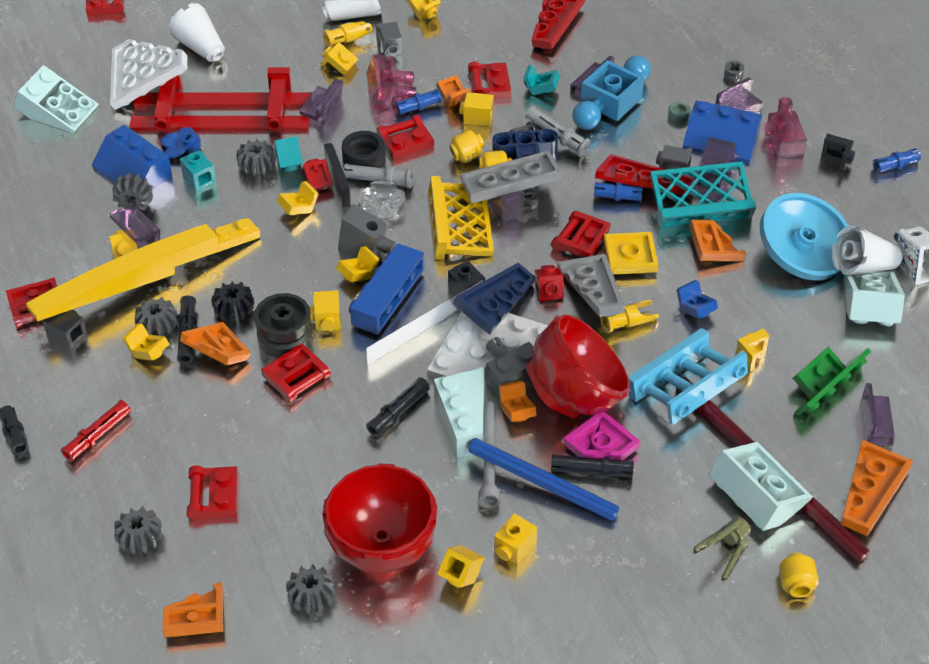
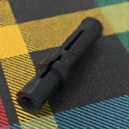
M187 295L180 299V314L177 316V323L179 325L177 361L181 364H189L193 361V348L180 341L181 332L186 331V328L192 330L197 324V315L195 314L196 299L193 296Z
M418 377L390 404H385L380 409V413L366 424L368 432L378 437L388 426L398 422L401 414L430 390L427 380Z
M552 454L551 472L603 475V478H608V476L633 478L634 460L610 459L609 456H604V459Z

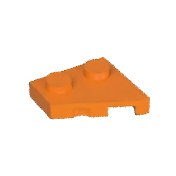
M691 220L689 229L700 261L744 262L747 255L743 249L738 251L732 245L733 239L723 232L714 220Z
M224 322L181 332L180 341L225 365L249 360L250 351Z
M222 582L213 584V590L199 596L196 592L187 596L183 601L164 607L162 628L164 638L223 632Z

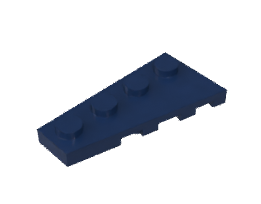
M516 263L456 296L453 304L490 335L533 285L536 277L520 263Z

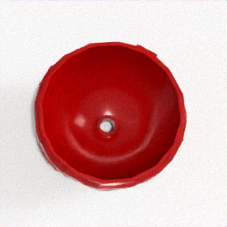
M557 314L551 323L537 336L532 351L533 358L527 363L526 370L539 397L552 410L572 418H577L581 414L594 415L611 410L613 406L628 396L631 389L629 388L630 380L625 367L607 342L588 324L571 315L564 314L559 316Z
M378 463V465L364 466L346 474L332 488L327 499H324L322 511L324 534L339 558L374 578H386L399 569L413 565L431 545L437 522L438 506L434 495L425 482L409 470L396 467L395 464Z

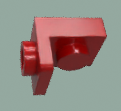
M315 158L303 164L302 175L306 177L307 182L316 191L333 187L326 159L319 160Z

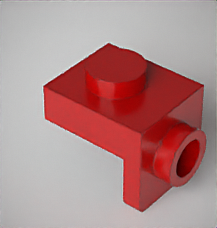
M554 265L541 266V269L534 270L535 280L539 288V299L541 301L564 298L563 274L559 268H555Z

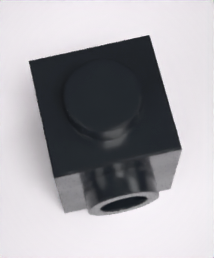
M469 261L448 270V288L455 295L460 294L482 280L483 282L485 281V277Z
M74 310L42 320L47 338L68 349H71L87 334L83 317Z

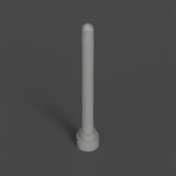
M488 401L485 403L484 442L495 447V404L492 401ZM484 460V485L478 491V504L484 508H495L500 504V491L495 485V465Z

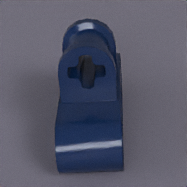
M552 129L500 132L492 138V151H504L507 154V158H512V160L545 151H550L552 157L555 158L558 152V133Z

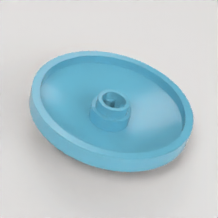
M789 193L773 200L764 211L760 220V236L767 253L781 268L803 279L826 280L841 272L834 267L832 247L833 244L838 243L840 238L837 237L838 233L847 227L848 224L842 215L824 200L804 193Z

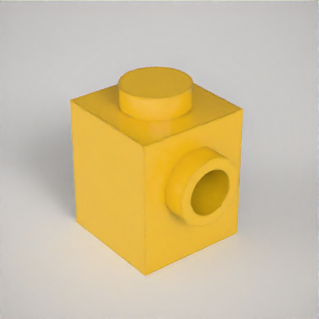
M467 92L465 101H461L460 104L463 124L490 127L493 116L494 95Z
M338 290L313 292L314 306L309 307L311 321H315L316 331L341 329Z
M514 513L494 535V552L501 559L518 565L537 543V526Z
M462 545L450 547L446 551L437 575L447 579L448 583L456 587L473 584L476 581L485 557Z

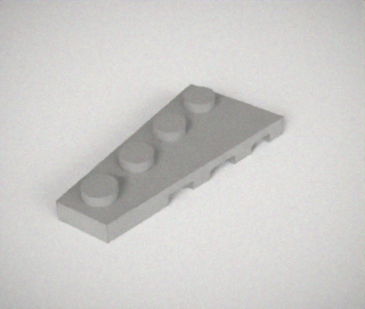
M605 254L557 262L564 278L599 317H612L625 313L624 302Z

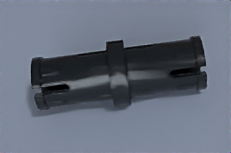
M10 405L0 408V420L3 425L2 433L9 441L12 454L22 455L26 453L29 446L23 434V424L18 421L15 408Z

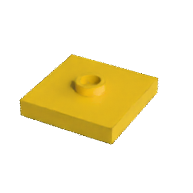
M652 232L604 234L603 241L606 258L613 275L658 272L659 266Z

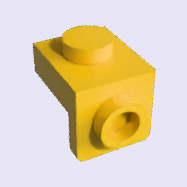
M406 0L419 20L426 17L428 19L434 17L441 5L440 0Z
M338 42L334 48L329 46L322 54L324 59L320 65L324 67L329 62L341 74L345 75L357 62L358 58Z
M307 181L301 182L297 193H279L276 202L289 215L312 213L318 192Z
M119 230L114 232V235L109 236L114 259L137 250L133 231Z
M364 246L360 248L357 258L339 260L336 269L347 281L369 280L373 277L379 258Z
M139 323L123 337V341L133 358L153 361L159 358L163 353L162 351L170 345L165 336L149 335L143 324Z
M764 328L754 333L750 332L737 341L735 356L742 351L746 352L748 372L754 370L757 356L766 352L769 334Z

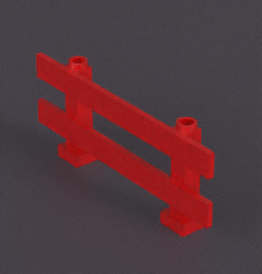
M268 67L267 77L270 92H176V90H182L183 86L182 77L179 75L171 78L164 85L159 86V92H148L146 95L135 99L134 107H156L154 116H131L129 128L133 131H178L184 127L192 128L194 131H309L310 116H283L284 107H311L312 92H286V90H291L292 85L290 67ZM173 107H268L267 116H171Z

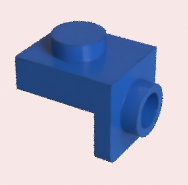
M693 280L676 290L680 310L695 318H705L709 313L718 309L717 300L702 294L700 283L697 280Z

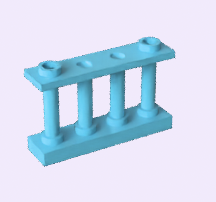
M701 328L628 377L630 380L629 388L631 389L629 398L637 402L646 395L652 396L667 406L669 423L674 425L748 374L747 354L742 351L729 359L710 348L709 332ZM706 357L719 364L720 367L711 372L696 362ZM687 369L702 379L695 384H691L677 375ZM669 382L683 392L676 397H672L658 387Z

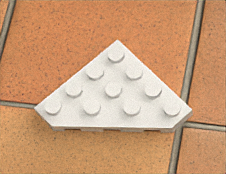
M128 39L112 48L110 105L115 110L126 106L132 100L146 95L157 86L164 85L171 78L183 74L187 70V55L181 49L171 50L169 47L162 45L156 47L151 43L142 41L137 43L132 39Z
M461 312L428 367L427 376L436 379L483 367L485 374L486 363L495 359L491 352L486 349V344L490 339H493L496 343L494 337H499L509 351L527 342L534 346L537 336L548 325L508 313L489 335Z

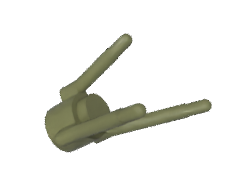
M736 516L717 532L694 546V551H698L705 546L710 547L722 538L729 545L737 544L738 546L722 574V578L726 579L743 548L749 544L746 537L751 532L750 525L743 518Z

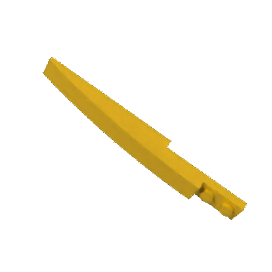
M249 218L240 219L212 230L207 224H203L146 245L87 271L27 302L26 307L34 318L40 321L175 275V266L260 238V229Z

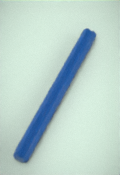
M474 438L469 445L468 451L471 454L610 521H613L619 512L618 505L478 438Z

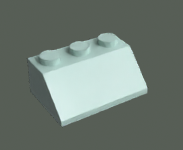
M758 442L722 450L708 474L716 482L717 486L724 490L736 506L741 508L762 531L781 526L813 497Z

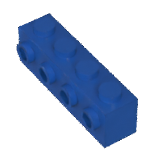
M399 243L392 251H389L383 264L376 268L369 283L364 284L357 299L352 300L349 306L351 325L378 335L425 270L424 252Z

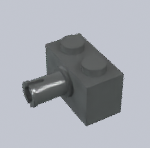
M494 337L496 343L493 339H490L486 344V349L491 352L495 359L486 363L485 383L499 400L500 385L523 380L525 386L532 383L526 370L527 363L533 358L532 351L534 346L530 342L511 351L507 349L499 337Z

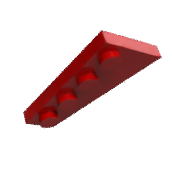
M543 0L542 11L538 16L539 21L536 23L531 39L532 47L553 49L585 3V0Z
M610 154L596 169L595 179L653 189L650 178L651 171L666 169ZM682 175L679 179L689 187L695 181L694 178L687 175ZM665 177L657 178L658 184L665 189L672 183ZM676 184L670 190V192L678 195H684L686 192Z

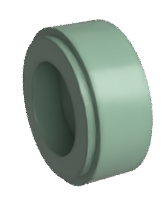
M676 102L669 106L668 118L671 121L684 123L690 118L691 108L687 104Z

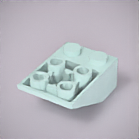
M43 65L18 91L13 107L31 120L74 133L99 104Z

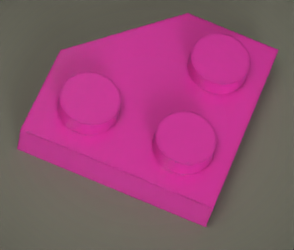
M602 412L594 415L564 438V445L578 457L604 459V456H609L610 459L624 460L640 447V440L607 413Z

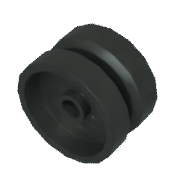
M279 293L266 297L256 307L254 320L258 344L262 351L270 356L279 358L301 343L307 348L310 346L313 340L310 307L304 299L290 293Z

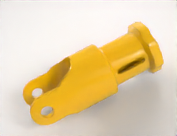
M363 21L357 23L349 22L339 25V28L330 31L327 29L323 30L322 36L326 47L330 46L333 48V45H336L338 42L346 44L370 34L373 27L371 24H366Z
M645 300L625 305V313L612 317L603 316L600 319L603 330L609 334L614 329L621 327L631 328L654 321L660 315H642L638 309L647 307L653 302L652 300Z

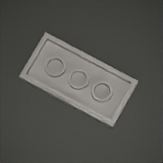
M550 151L460 175L461 183L471 204L563 179L562 172Z

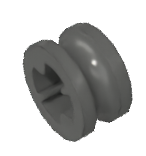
M736 60L727 62L725 64L724 76L733 81L743 78L745 68L743 63Z

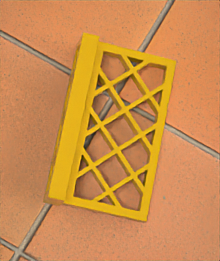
M431 176L428 188V203L434 259L444 260L445 254L493 257L494 248L487 200L471 204L462 184L442 183L440 176ZM445 191H451L457 195L452 198ZM464 199L469 204L464 207L457 201ZM453 206L458 212L453 214L447 208ZM475 207L482 213L477 216L470 210ZM465 215L468 218H470L471 221L466 223L463 220H461L460 217ZM454 222L461 228L455 231L448 225ZM475 224H478L479 226L484 228V230L478 232L473 228V226ZM467 231L474 237L468 240L461 234ZM456 239L463 245L451 246L450 242ZM481 241L487 248L478 247L474 243Z

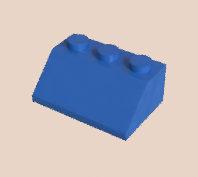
M696 100L690 114L683 149L693 148L694 152L739 162L743 161V163L749 164L759 137L763 114Z
M126 125L120 126L105 136L92 162V167L113 183H116L121 175L126 176L130 172L133 176L139 174L141 179L147 178L148 184L153 185L152 189L172 177L169 156Z

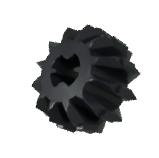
M232 281L229 285L222 283L221 288H215L211 299L216 317H221L223 322L231 319L234 323L235 319L238 318L244 321L245 315H251L255 304L250 287H245L243 282L235 284Z

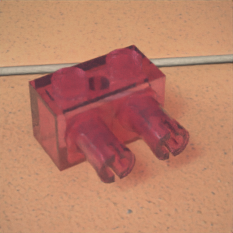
M372 55L366 73L370 104L392 106L396 98L407 99L417 93L416 86L398 84L413 85V71L396 69L395 60L392 56Z
M788 97L779 99L777 112L769 113L768 121L764 123L765 136L769 137L770 150L774 151L777 160L804 158L807 144L796 111H792V99Z

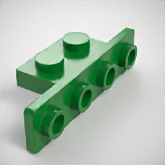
M829 346L820 352L792 377L809 398L794 413L797 416L805 411L810 414L821 405L818 402L820 398L824 400L836 391L834 386L837 383L842 385L852 376L850 374L852 369L857 371L867 363L865 357L871 353V350L869 348L865 349L846 365L841 362Z

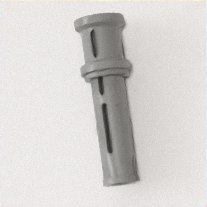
M535 106L530 107L526 113L525 118L542 129L556 131L560 140L559 143H561L560 145L568 146L577 152V156L581 157L588 149L591 140L588 138L584 139L575 133V129L565 128L535 108Z
M344 165L346 171L343 170L346 179L385 182L386 185L391 187L393 185H403L409 189H412L414 184V168L405 170L396 169L395 166H389L385 169Z

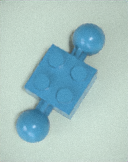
M635 55L628 58L623 67L608 60L582 82L581 102L575 106L572 113L575 125L580 129L590 130L599 124L601 114L616 121L625 115L642 99L644 81L648 79L651 73L649 61L643 56Z

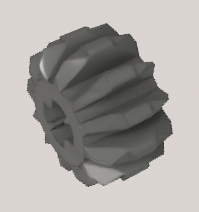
M257 139L255 142H251L248 140L247 144H240V149L237 150L238 167L240 171L245 172V175L251 173L254 177L257 174L264 175L265 171L271 172L272 167L275 165V152L273 146L268 145L267 141L259 142Z
M129 172L126 176L121 175L112 188L113 201L118 202V207H125L126 212L130 209L135 213L139 210L145 211L153 198V185L148 184L147 178L141 179L139 174L133 176Z
M151 297L149 302L142 301V305L136 307L134 321L135 325L138 323L143 324L149 335L162 336L164 333L170 335L171 329L176 328L178 314L171 300L165 301L163 297L154 300Z
M143 506L138 511L130 508L129 514L121 513L120 520L115 521V541L120 544L123 552L130 550L135 555L138 550H141L146 554L148 547L156 549V541L162 540V523L159 517H156V513L153 510L146 512Z
M313 563L310 569L300 566L299 573L291 572L290 581H287L288 601L290 604H294L297 612L305 608L308 615L312 609H316L321 613L322 605L330 606L331 598L334 597L336 592L332 575L327 574L324 567L316 570Z

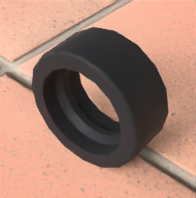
M357 131L349 134L342 141L341 149L344 165L379 168L385 161V143L383 138L377 133ZM358 148H371L375 150V152L368 155L352 153V151Z

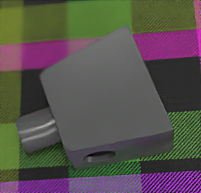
M355 204L350 207L342 218L338 249L358 256L360 248L366 246L375 255L379 251L387 254L395 248L396 242L385 237L387 227L385 222Z

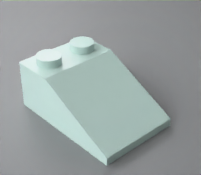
M878 271L844 275L846 312L849 320L858 324H866L868 321L878 322L885 326H891L893 323L901 324L905 294L894 272Z

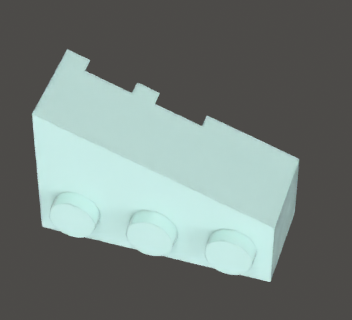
M484 367L434 379V400L457 459L473 455L468 450L474 438L483 441Z

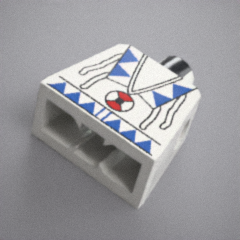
M922 227L898 230L894 234V240L902 251L900 267L915 286L929 282V232Z

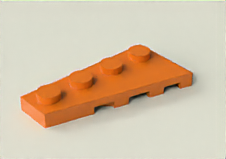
M862 440L841 525L868 536L911 470L913 460Z

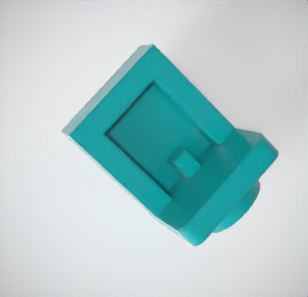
M529 65L523 81L531 94L537 95L555 91L561 76L557 70L537 74L534 66Z

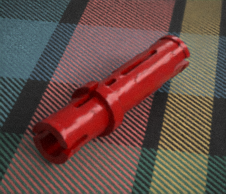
M119 400L116 405L100 416L88 428L77 432V437L61 448L62 455L68 461L73 462L87 448L91 449L94 447L100 437L131 413L129 405L125 401Z

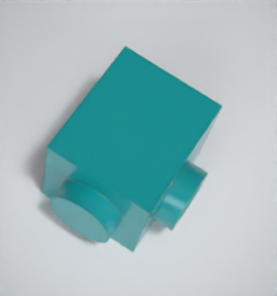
M298 136L273 142L278 169L284 168L285 172L298 170V166L303 164Z
M201 150L180 158L182 175L195 191L216 183L214 165Z

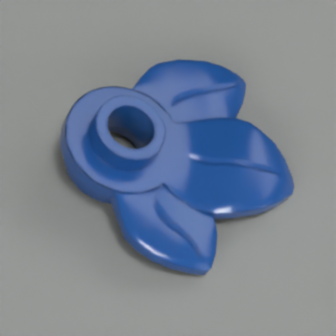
M189 127L180 128L177 133L166 134L160 139V143L167 147L164 153L169 156V159L179 157L184 152L188 154L194 153L201 147L200 136Z

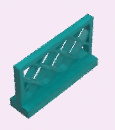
M743 161L651 171L650 173L659 215V229L688 226L691 220L724 222L750 219L757 208L755 199L751 197ZM738 169L740 177L737 181H734L725 174L728 170ZM711 172L718 178L712 184L702 176L705 173ZM682 175H689L695 179L690 187L679 180ZM665 177L672 183L665 189L658 184L657 178ZM721 179L732 186L728 193L716 187ZM698 182L709 188L704 196L693 189ZM675 184L686 191L681 199L670 192ZM736 188L744 194L745 200H736L730 194ZM713 191L723 197L721 202L714 203L707 197ZM689 193L700 200L697 205H690L684 201ZM666 196L677 203L673 208H663L662 200Z

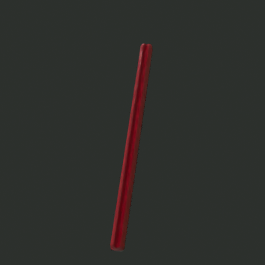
M683 377L684 380L693 384L687 377ZM711 400L697 408L737 447L755 443ZM814 497L802 507L811 518L858 562L868 557L870 550L845 526L841 525V522Z

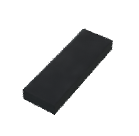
M332 143L323 144L324 156L342 207L348 206L351 203L350 187Z

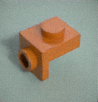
M457 75L438 81L436 84L447 108L452 106L459 107L461 101H465L467 92H470L469 88H463Z
M523 380L499 386L500 409L511 422H522L527 420V418L536 416V406L526 396Z

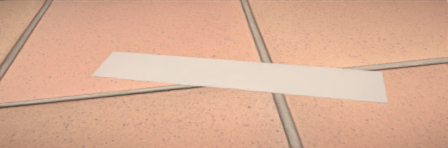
M483 280L480 281L479 283L473 285L472 287L468 288L467 290H469V289L473 288L474 286H476V285L482 283ZM456 296L366 348L367 365L459 312L460 310L453 304Z

